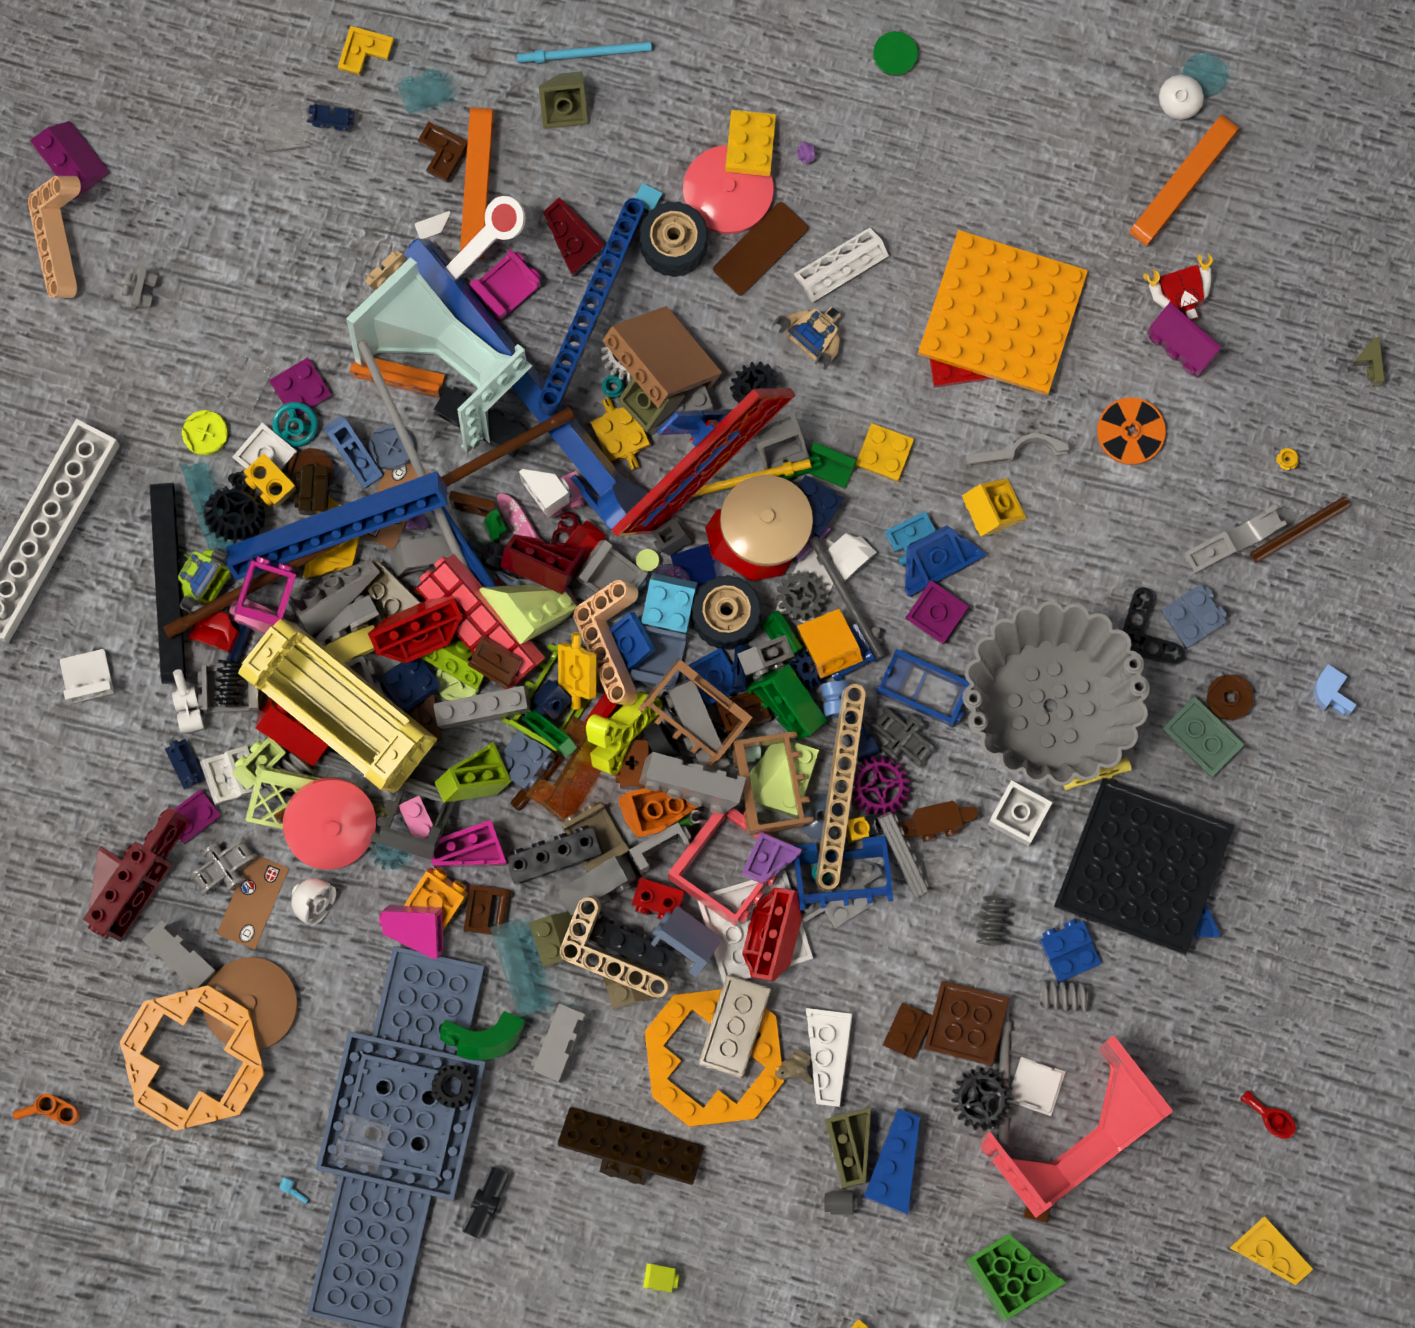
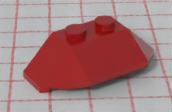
M717 509L705 527L712 558L749 581L784 575L794 558L774 566H760L746 562L728 547L720 526L721 510Z
M453 596L428 599L385 618L368 633V636L377 655L408 663L449 645L458 624L462 620V616Z
M774 887L770 891L771 893L753 909L742 951L751 977L772 982L790 966L802 922L797 891Z

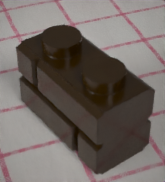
M302 465L301 472L296 474V486H300V492L295 494V508H298L301 515H316L327 511L330 486L329 467Z

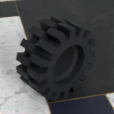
M447 1065L439 1069L437 1074L435 1073L431 1084L432 1093L440 1104L447 1108L462 1107L470 1101L474 1095L475 1084L473 1077L464 1067ZM452 1077L458 1078L462 1082V1090L455 1096L448 1095L444 1090L446 1080Z

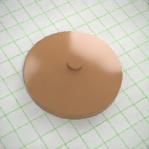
M255 957L234 960L220 968L208 983V985L249 1009L259 1050L269 1048L283 1039L295 1021L298 1008L295 987L288 975L280 967L268 960ZM204 1011L210 1030L220 1041L227 1045L235 1029Z

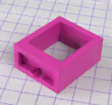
M257 556V559L251 558L236 604L235 614L274 625L283 618L296 577V571H292L293 567L290 565L279 563V566L270 564L271 560ZM255 567L288 577L277 613L244 604Z

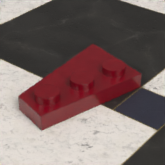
M560 197L543 211L544 218L573 277L605 248V245Z

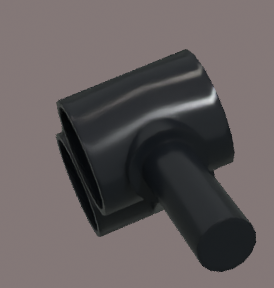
M474 538L468 541L469 547L482 554L481 562L484 566L500 571L512 578L521 579L522 576L500 567L504 546L495 542H489L485 546Z

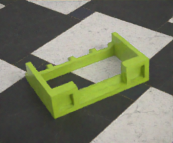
M548 644L547 648L553 654L547 664L540 662L537 665L543 671L535 684L526 680L524 685L531 689L529 692L530 701L557 659L558 645ZM596 671V683H597V685H596V690H597L598 686H599L600 683H601L600 678H599V676H598V674H597V671ZM581 697V709H572L559 730L569 736L590 700ZM522 714L515 715L512 720L502 719V723L558 754L559 751L546 740L517 723Z

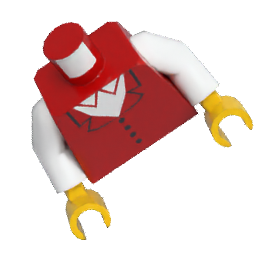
M1208 253V259L1202 262V256L1198 254L1197 260L1201 264L1200 268L1197 264L1160 276L1159 272L1152 269L1154 276L1149 279L1147 273H1144L1143 278L1150 283L1149 288L1153 300L1162 308H1165L1171 302L1191 321L1199 319L1196 307L1203 305L1204 299L1209 294L1212 256Z

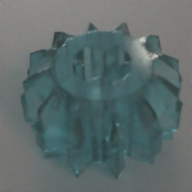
M379 843L377 845H369V848L376 850L369 853L370 858H376L374 861L375 866L382 862V870H386L388 864H390L392 870H395L394 862L397 861L402 866L404 863L400 856L408 857V853L398 849L391 851L392 855L387 856L386 853H383V850H386L385 845Z

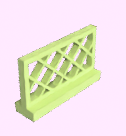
M257 765L255 772L257 776L245 820L283 829V823L277 822L274 815L282 809H286L290 800L284 802L280 792L286 788H292L296 793L297 790L306 784L322 778ZM261 782L271 784L274 789L272 793L264 798L259 792ZM277 795L282 805L271 811L266 801ZM263 804L268 814L261 818L253 817L254 809Z

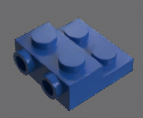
M1077 919L1068 921L1063 924L1065 928L1060 931H1056L1055 928L1042 933L1044 938L1039 940L1058 983L1101 965L1083 920L1077 922Z

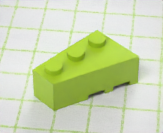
M493 741L485 748L475 752L472 756L449 768L435 781V785L444 803L497 795L511 780Z

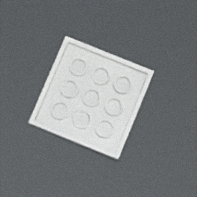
M785 870L777 873L778 877L771 887L766 886L763 890L764 896L762 900L771 893L770 891L774 887L791 890ZM750 880L707 893V895L735 914L758 882ZM697 900L704 925L723 938L713 953L723 985L727 974L743 980L752 978L742 951L753 909L757 905L753 904L749 909L751 913L744 923L739 922L735 927ZM802 922L790 966L813 959Z

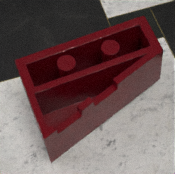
M514 534L504 548L500 567L563 595L582 566L586 547L579 546L578 549L564 547V543L557 542V545L543 543V539Z

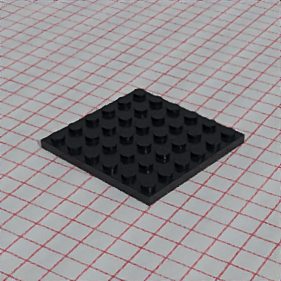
M1103 778L1054 908L1186 956L1235 825Z

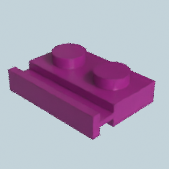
M201 789L174 809L192 820L180 837L184 845L222 817Z

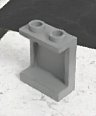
M600 540L574 576L576 580L596 594L616 580L631 583L640 590L647 582L645 577L648 572L641 570L612 548L613 545L609 542Z
M202 665V671H198V684L202 685V694H198L199 707L203 708L205 714L261 711L260 689L255 688L245 679L238 681L239 684L244 686V689L237 690L238 693L243 695V698L236 699V702L242 704L241 707L226 708L212 706L219 703L213 699V696L220 694L214 690V687L221 685L215 678L223 676L217 672V668L224 666Z
M676 823L629 850L630 857L642 876L649 872V865L645 860L646 857L676 840H680L686 850L690 845L691 836L685 826L680 827L679 823Z

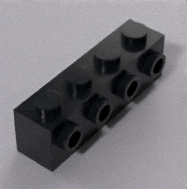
M589 825L575 829V834L568 836L567 833H562L554 836V841L545 843V840L533 843L532 848L526 851L523 848L511 851V856L505 857L513 884L519 885L600 857L604 852L596 829L593 827L589 828Z
M602 916L601 919L597 918L588 940L590 943L660 973L669 979L672 978L681 959L674 952L675 948L665 943H662L661 946L656 944L654 947L651 945L654 939L650 936L642 934L639 937L633 934V929L625 925L619 928L613 925V920Z

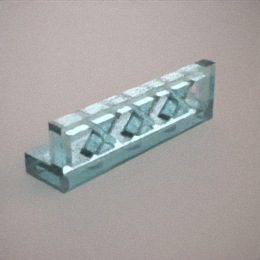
M203 461L188 466L187 462L180 464L208 549L218 548L225 551L227 546L232 545V541L228 539L225 543L223 537L216 539V533H210L209 527L204 523L205 517H203V512L205 510V503L211 494L215 495L205 462ZM221 509L217 511L219 516L222 515Z

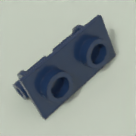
M314 103V105L309 106V114H312V116L307 119V122L312 123L313 127L325 128L326 125L335 126V130L348 131V128L351 129L355 124L350 122V120H354L355 111H351V108L335 106L334 113L330 114L329 105Z
M186 739L179 742L175 740L170 743L169 747L165 748L184 790L205 780Z

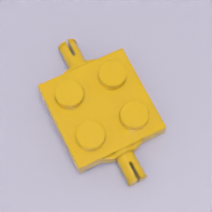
M607 397L609 406L605 399L601 400L606 413L602 417L590 422L608 460L613 463L617 460L627 459L631 471H634L635 468L632 461L636 469L640 468L635 455L640 450L651 445L644 429L624 407L615 409L611 398Z
M574 632L571 633L572 644L566 642L558 644V685L571 694V708L578 710L581 709V697L589 700L596 698L597 662L595 653L582 648L581 633Z

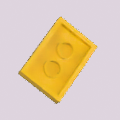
M731 110L725 172L770 177L776 114Z

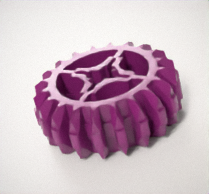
M884 755L881 756L880 762H877L876 756H872V764L865 758L863 760L864 768L860 764L856 765V769L860 773L855 772L854 774L856 780L853 781V787L855 788L852 789V795L856 794L857 796L852 799V803L861 802L857 807L859 811L864 806L867 807L865 811L867 816L870 814V810H874L876 815L879 811L886 814L888 809L892 814H896L894 806L902 809L903 804L900 800L908 801V797L903 793H910L911 788L904 787V785L909 784L911 781L908 778H902L908 772L903 770L899 773L898 770L902 764L898 763L893 767V758H890L889 763H884ZM880 769L892 773L896 780L885 779ZM873 770L874 780L866 784V786L860 787L863 776ZM877 776L880 784L886 786V788L883 787L882 797L878 788L873 787V785L876 786ZM894 787H899L897 796L889 803H886L885 793ZM862 793L874 794L879 804L871 803Z

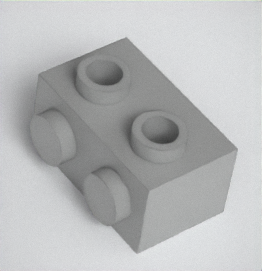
M786 635L737 654L745 675L755 672L756 676L768 672L769 666L771 670L783 666L784 660L794 656Z

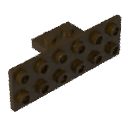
M570 1107L558 1140L559 1147L602 1159L600 1173L645 1185L648 1173L693 1185L704 1151L703 1145Z

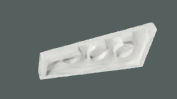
M806 1008L816 1104L840 1108L853 1014Z

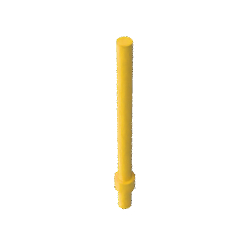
M810 459L794 463L789 461L782 463V466L707 484L693 497L735 487L740 482L754 476L793 475L796 471L812 468Z

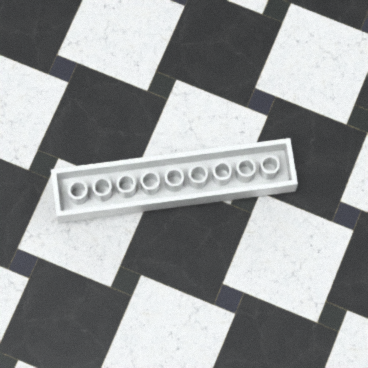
M78 419L73 423L0 552V640L9 644L120 447L116 439Z

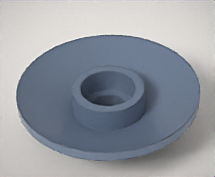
M827 794L813 795L809 797L810 802L802 804L804 818L813 817L814 822L804 824L801 828L809 837L821 840L824 819H819L817 814L819 812L825 813ZM835 803L832 806V813L839 817L843 812V808L840 804ZM834 826L828 831L830 838L839 833L838 828Z

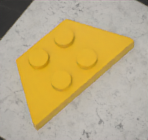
M329 496L328 510L341 506V504H338ZM360 536L350 539L306 563L303 578L309 579L353 566Z

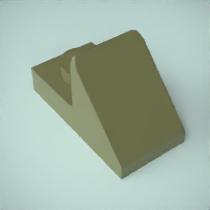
M1375 337L1352 364V367L1370 366L1367 367V379L1371 381L1372 387H1381L1384 383L1379 337Z

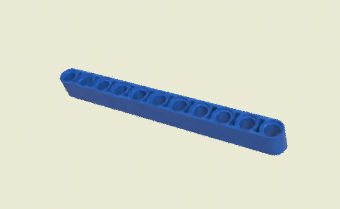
M630 198L623 205L541 391L539 410L544 415L551 416L559 410L642 220L644 205L637 198ZM629 210H634L637 214H631ZM620 229H627L629 232L624 233ZM617 247L621 251H614L612 248ZM605 266H610V267H612L613 269H612V270H606V269H604V267H605ZM596 285H602V286H604L605 288H604V289H598V288H596L595 286H596ZM587 304H594L596 308H590ZM579 323H586L588 326L581 327ZM571 342H577V343H579L580 345H579V346H572L570 343H571ZM569 361L571 365L567 366L562 364V362ZM560 380L563 384L557 385L553 381ZM551 399L555 403L547 404L545 400Z

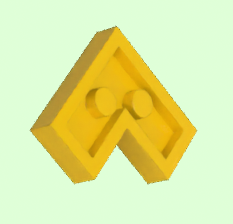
M350 26L338 64V70L360 76L366 55L388 61L394 38Z

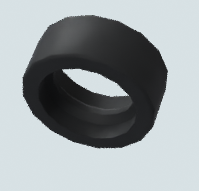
M662 721L659 725L653 722L643 729L644 736L653 752L674 758L681 756L675 739Z

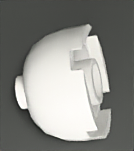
M1180 74L1172 76L1164 82L1160 88L1158 98L1160 107L1166 115L1172 119L1185 120L1199 112L1203 105L1204 95L1202 87L1197 80L1191 76Z
M310 878L301 884H297L292 890L291 907L294 914L307 925H316L328 914L329 911L325 910L328 904L333 905L336 897V888L319 878Z

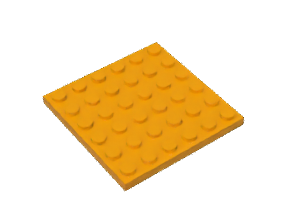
M958 230L917 355L1048 396L1088 270Z

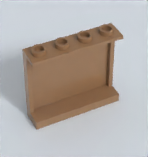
M667 306L613 325L602 340L657 408H660L667 398L697 386L703 385L706 389L711 388L722 374Z

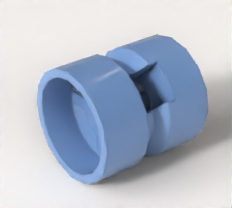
M833 681L821 685L822 698L826 700L823 704L825 718H838L841 695L845 687L851 685L850 681ZM851 689L848 692V697L852 695ZM849 711L845 714V717L851 716L854 713Z

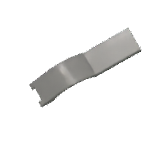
M1031 433L1022 436L1013 444L1011 449L968 454L965 456V466L968 469L1011 463L1016 451L1029 443L1043 444L1055 456L1067 455L1069 445L1044 434Z
M1275 504L1264 510L1250 521L1231 530L1224 531L1185 552L1184 554L1195 574L1236 552L1262 541L1286 526V521L1281 522L1276 513L1277 505Z

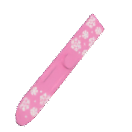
M498 494L497 501L500 511L513 534L540 539L518 502L507 494ZM567 587V589L565 590L566 593L570 596V598L572 599V601L577 605V604H578L577 601L575 600L574 596L572 595L570 589Z

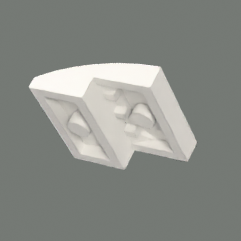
M247 746L226 751L224 754L203 759L200 762L215 805L246 796L253 792L254 785L247 790L231 774L237 768L234 765L235 762L243 755L246 757L250 755Z

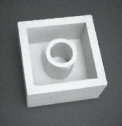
M1011 780L988 825L1029 847L1052 802Z

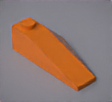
M646 788L626 792L618 798L624 821L637 838L660 833L698 808L690 805L685 799L670 798L665 792L660 790L651 791Z

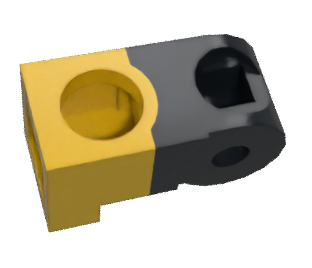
M878 813L877 815L873 814L848 820L846 830L848 844L858 842L862 838L884 834L877 817L884 814Z

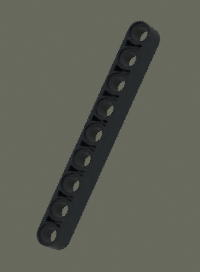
M173 482L150 484L162 684L176 683L173 672L177 669L182 670L186 682L184 633L181 632L169 639L163 626L183 617L182 608L180 607L182 601L181 583L178 579L180 566L178 564L179 549L175 487Z

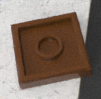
M450 491L449 501L452 509L483 517L497 509L495 501Z

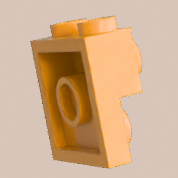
M431 867L425 872L404 906L442 907L444 931L469 893L465 891L466 886L460 881L455 880L452 882L446 877L447 873L443 869Z

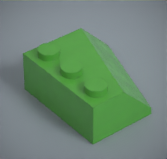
M1007 1234L965 1260L1001 1322L1011 1318L1066 1283L1050 1271V1268L1035 1258L1028 1249L1010 1234Z

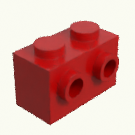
M640 878L632 901V907L636 908L635 912L648 916L650 912L657 914V919L662 920L667 911L672 913L677 906L681 907L684 891Z

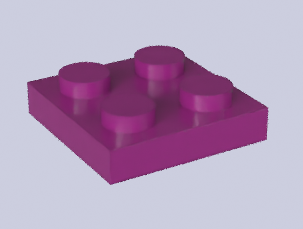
M308 357L269 380L283 405L290 402H300L312 409L332 397ZM295 409L297 417L305 413L300 409Z
M930 581L905 619L943 645L969 606L933 581Z

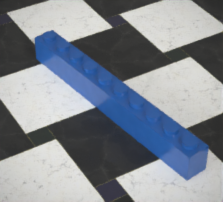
M438 471L229 545L226 547V552L228 553L226 555V565L235 580L244 578L251 558L257 559V556L271 560L270 564L277 566L279 563L289 562L446 506L447 487ZM255 567L253 574L261 572L264 569Z

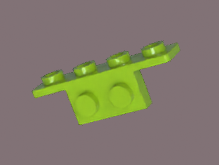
M452 637L449 645L420 657L475 690L480 687L484 675L468 666L473 653L462 641L455 637Z

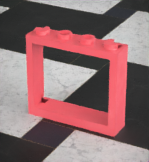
M732 808L725 814H712L668 872V880L736 927L739 922L744 923L751 913L749 909L753 904L757 905L764 896L763 890L767 885L771 887L778 877L777 874L764 884L758 883L735 914L682 877L725 819H728L747 833L744 815ZM764 833V834H767V835H769V836H771V837H774V836L771 835L770 833ZM759 834L751 836L757 840Z

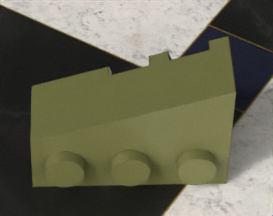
M871 1108L825 1119L842 1189L866 1183Z

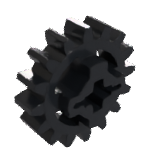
M760 361L756 366L754 362H751L750 367L747 368L743 365L742 372H735L738 377L731 378L733 386L730 387V390L733 393V398L739 404L753 389L777 388L780 381L777 378V373L769 364L764 366L763 362Z

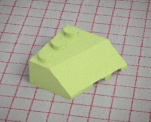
M539 584L483 587L479 589L520 644L563 623L577 607L566 591L562 595Z
M790 742L792 752H801L800 758L793 759L796 775L805 774L806 778L805 780L797 781L801 798L805 797L819 750ZM784 743L772 744L749 773L754 803L757 807L797 819L798 815ZM743 793L740 799L741 802H744Z

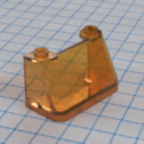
M575 716L571 718L567 725L566 735L570 737L577 748L572 753L554 785L545 780L536 781L526 795L528 804L560 822H565V818L577 813L601 772L592 766L590 753L598 745L588 741L586 723Z

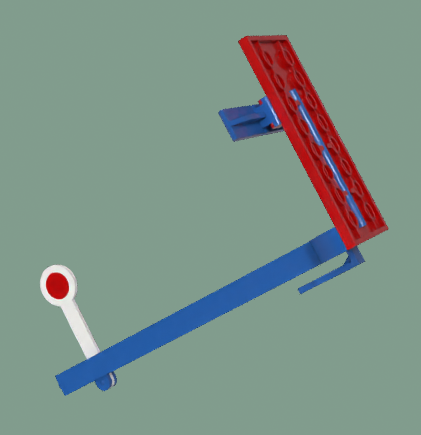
M500 196L492 200L486 209V226L450 263H448L430 239L417 238L413 240L404 255L407 259L411 257L417 262L420 275L459 322L498 353L512 356L515 353L516 345L461 279L465 271L497 238L502 240L513 239L524 228L526 217L521 203L513 197ZM532 366L512 388L541 423L551 416L544 415L539 410L540 394L545 381ZM791 388L753 389L734 409L676 411L657 430L658 434H690L692 436L690 442L695 447L649 493L636 484L626 482L576 419L559 428H554L548 433L599 494L600 498L598 499L576 474L571 477V480L581 491V495L609 530H612L617 537L649 534L671 519L796 394ZM551 399L545 400L547 404L555 403ZM561 403L557 412L566 408L563 403Z

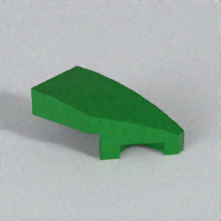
M497 509L491 511L482 523L490 541L495 543L501 542L499 534L506 531V527Z

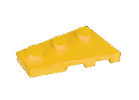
M1265 1216L1230 1246V1249L1267 1268L1294 1285H1297L1313 1270Z

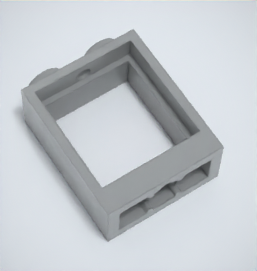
M793 411L772 418L753 437L765 470L782 466L785 460L794 463L809 458ZM795 436L796 440L766 452L764 451L766 446Z

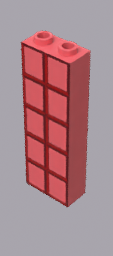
M455 554L448 558L445 556L441 557L434 564L436 567L434 571L428 570L419 578L421 583L416 589L425 600L454 597L462 616L455 634L472 653H474L480 638L486 636L522 658V663L512 679L510 687L507 689L514 687L545 659L544 655L530 640L522 644L518 642L479 591L483 586Z

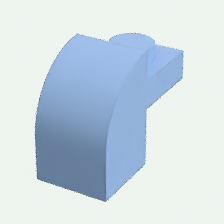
M1327 664L1314 684L1313 694L1315 701L1322 710H1325L1331 704L1332 709L1336 713L1349 716L1356 704L1337 692L1347 676Z

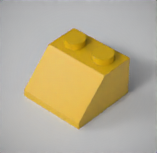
M1008 478L979 484L962 495L965 506L981 537L995 534L1027 519Z

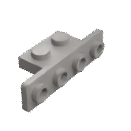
M875 863L865 865L860 869V872L852 877L844 878L835 888L825 890L822 893L865 889L864 885L882 875L883 872ZM867 898L849 899V906H844L843 900L825 902L826 908H821L820 902L805 904V910H800L803 922H807L824 911L831 925L837 928L874 903L872 901L871 904H867Z

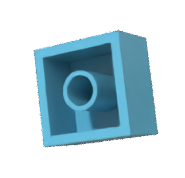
M653 573L649 582L641 623L686 633L691 619L693 599L698 583Z

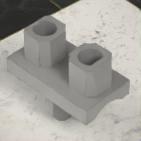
M140 265V268L136 269L134 281H132L133 274L127 273L126 278L118 279L117 283L118 286L123 287L122 295L128 296L131 289L127 306L130 309L150 307L152 295L143 293L142 288L143 285L153 288L157 280V275L147 271V266Z

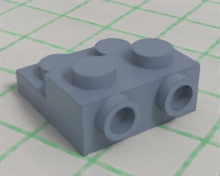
M1201 584L1161 610V613L1185 649L1196 644L1226 623L1224 618L1227 615L1220 605L1218 607L1215 606L1212 601L1214 598L1212 591L1207 586L1203 588Z
M517 731L500 755L511 783L528 794L539 786L541 777L552 768L556 758L551 750Z

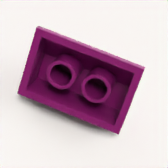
M70 121L50 126L30 140L36 152L55 176H77L81 184L80 192L73 200L110 174Z
M1171 302L1167 304L1147 332L1149 339L1155 345H1161L1166 349V354L1172 360L1176 361L1177 359L1183 364V369L1189 375H1195L1197 378L1216 359L1221 349L1214 340Z

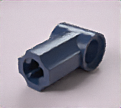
M853 714L846 717L845 720L848 724H854L856 716ZM863 721L856 759L858 763L865 758L868 759L880 753L871 734L869 735ZM846 734V736L848 737V739H849V741H850V743H851V744H850V746H851V745H852V742H853V741H852V738H851V736H849V735Z

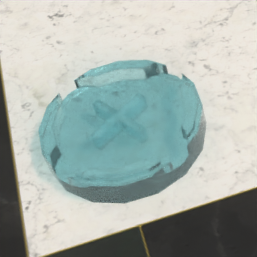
M1198 53L1190 57L1181 73L1182 75L1191 76L1198 81L1202 87L1204 98H1210L1218 94L1224 87L1227 78L1223 62L1209 53Z

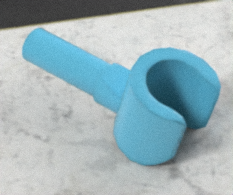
M282 1178L279 1186L281 1191L291 1194L306 1204L309 1199L292 1189L294 1181Z

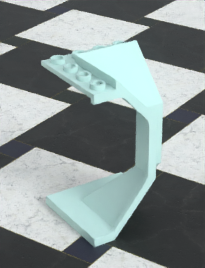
M411 257L346 318L354 358L360 366H363L366 362L357 343L366 339L372 355L377 353L437 355L477 388L457 409L463 440L461 448L466 453L471 449H476L481 444L483 438L490 443L488 409L533 366L526 361L525 349L519 344L515 346V353L512 356L498 353L459 322L422 278L418 271L417 262Z

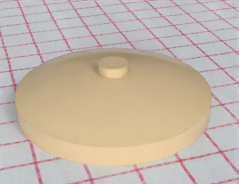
M773 475L754 476L736 485L726 497L720 517L722 535L728 547L746 562L760 566L779 565L797 556L807 544L813 524L811 506L804 493L792 482Z

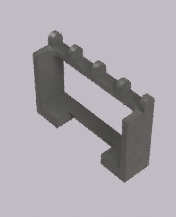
M419 763L409 778L436 786L435 781L446 771ZM398 789L395 801L386 800L384 803V807L391 810L388 818L379 817L377 820V824L381 826L380 834L372 833L370 840L432 860L456 801L443 803L435 825L432 826L428 838L425 840L390 829L399 808L398 805H400L405 793L404 790Z

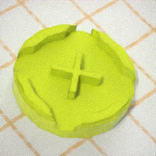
M208 410L194 412L186 419L182 428V437L190 451L197 455L208 456L217 453L223 448L227 442L228 430L226 423L220 415Z

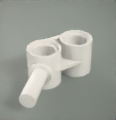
M177 669L173 672L177 690L172 692V698L176 712H179L177 720L180 732L185 734L204 729L195 687L189 688L186 686L182 670Z

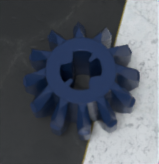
M806 650L803 651V658L796 654L795 660L797 662L791 661L789 665L794 668L793 670L805 687V683H808L810 690L813 689V682L821 686L822 682L819 679L820 677L812 657H808ZM804 666H806L807 668H810L812 666L813 674H810L809 672L804 674Z

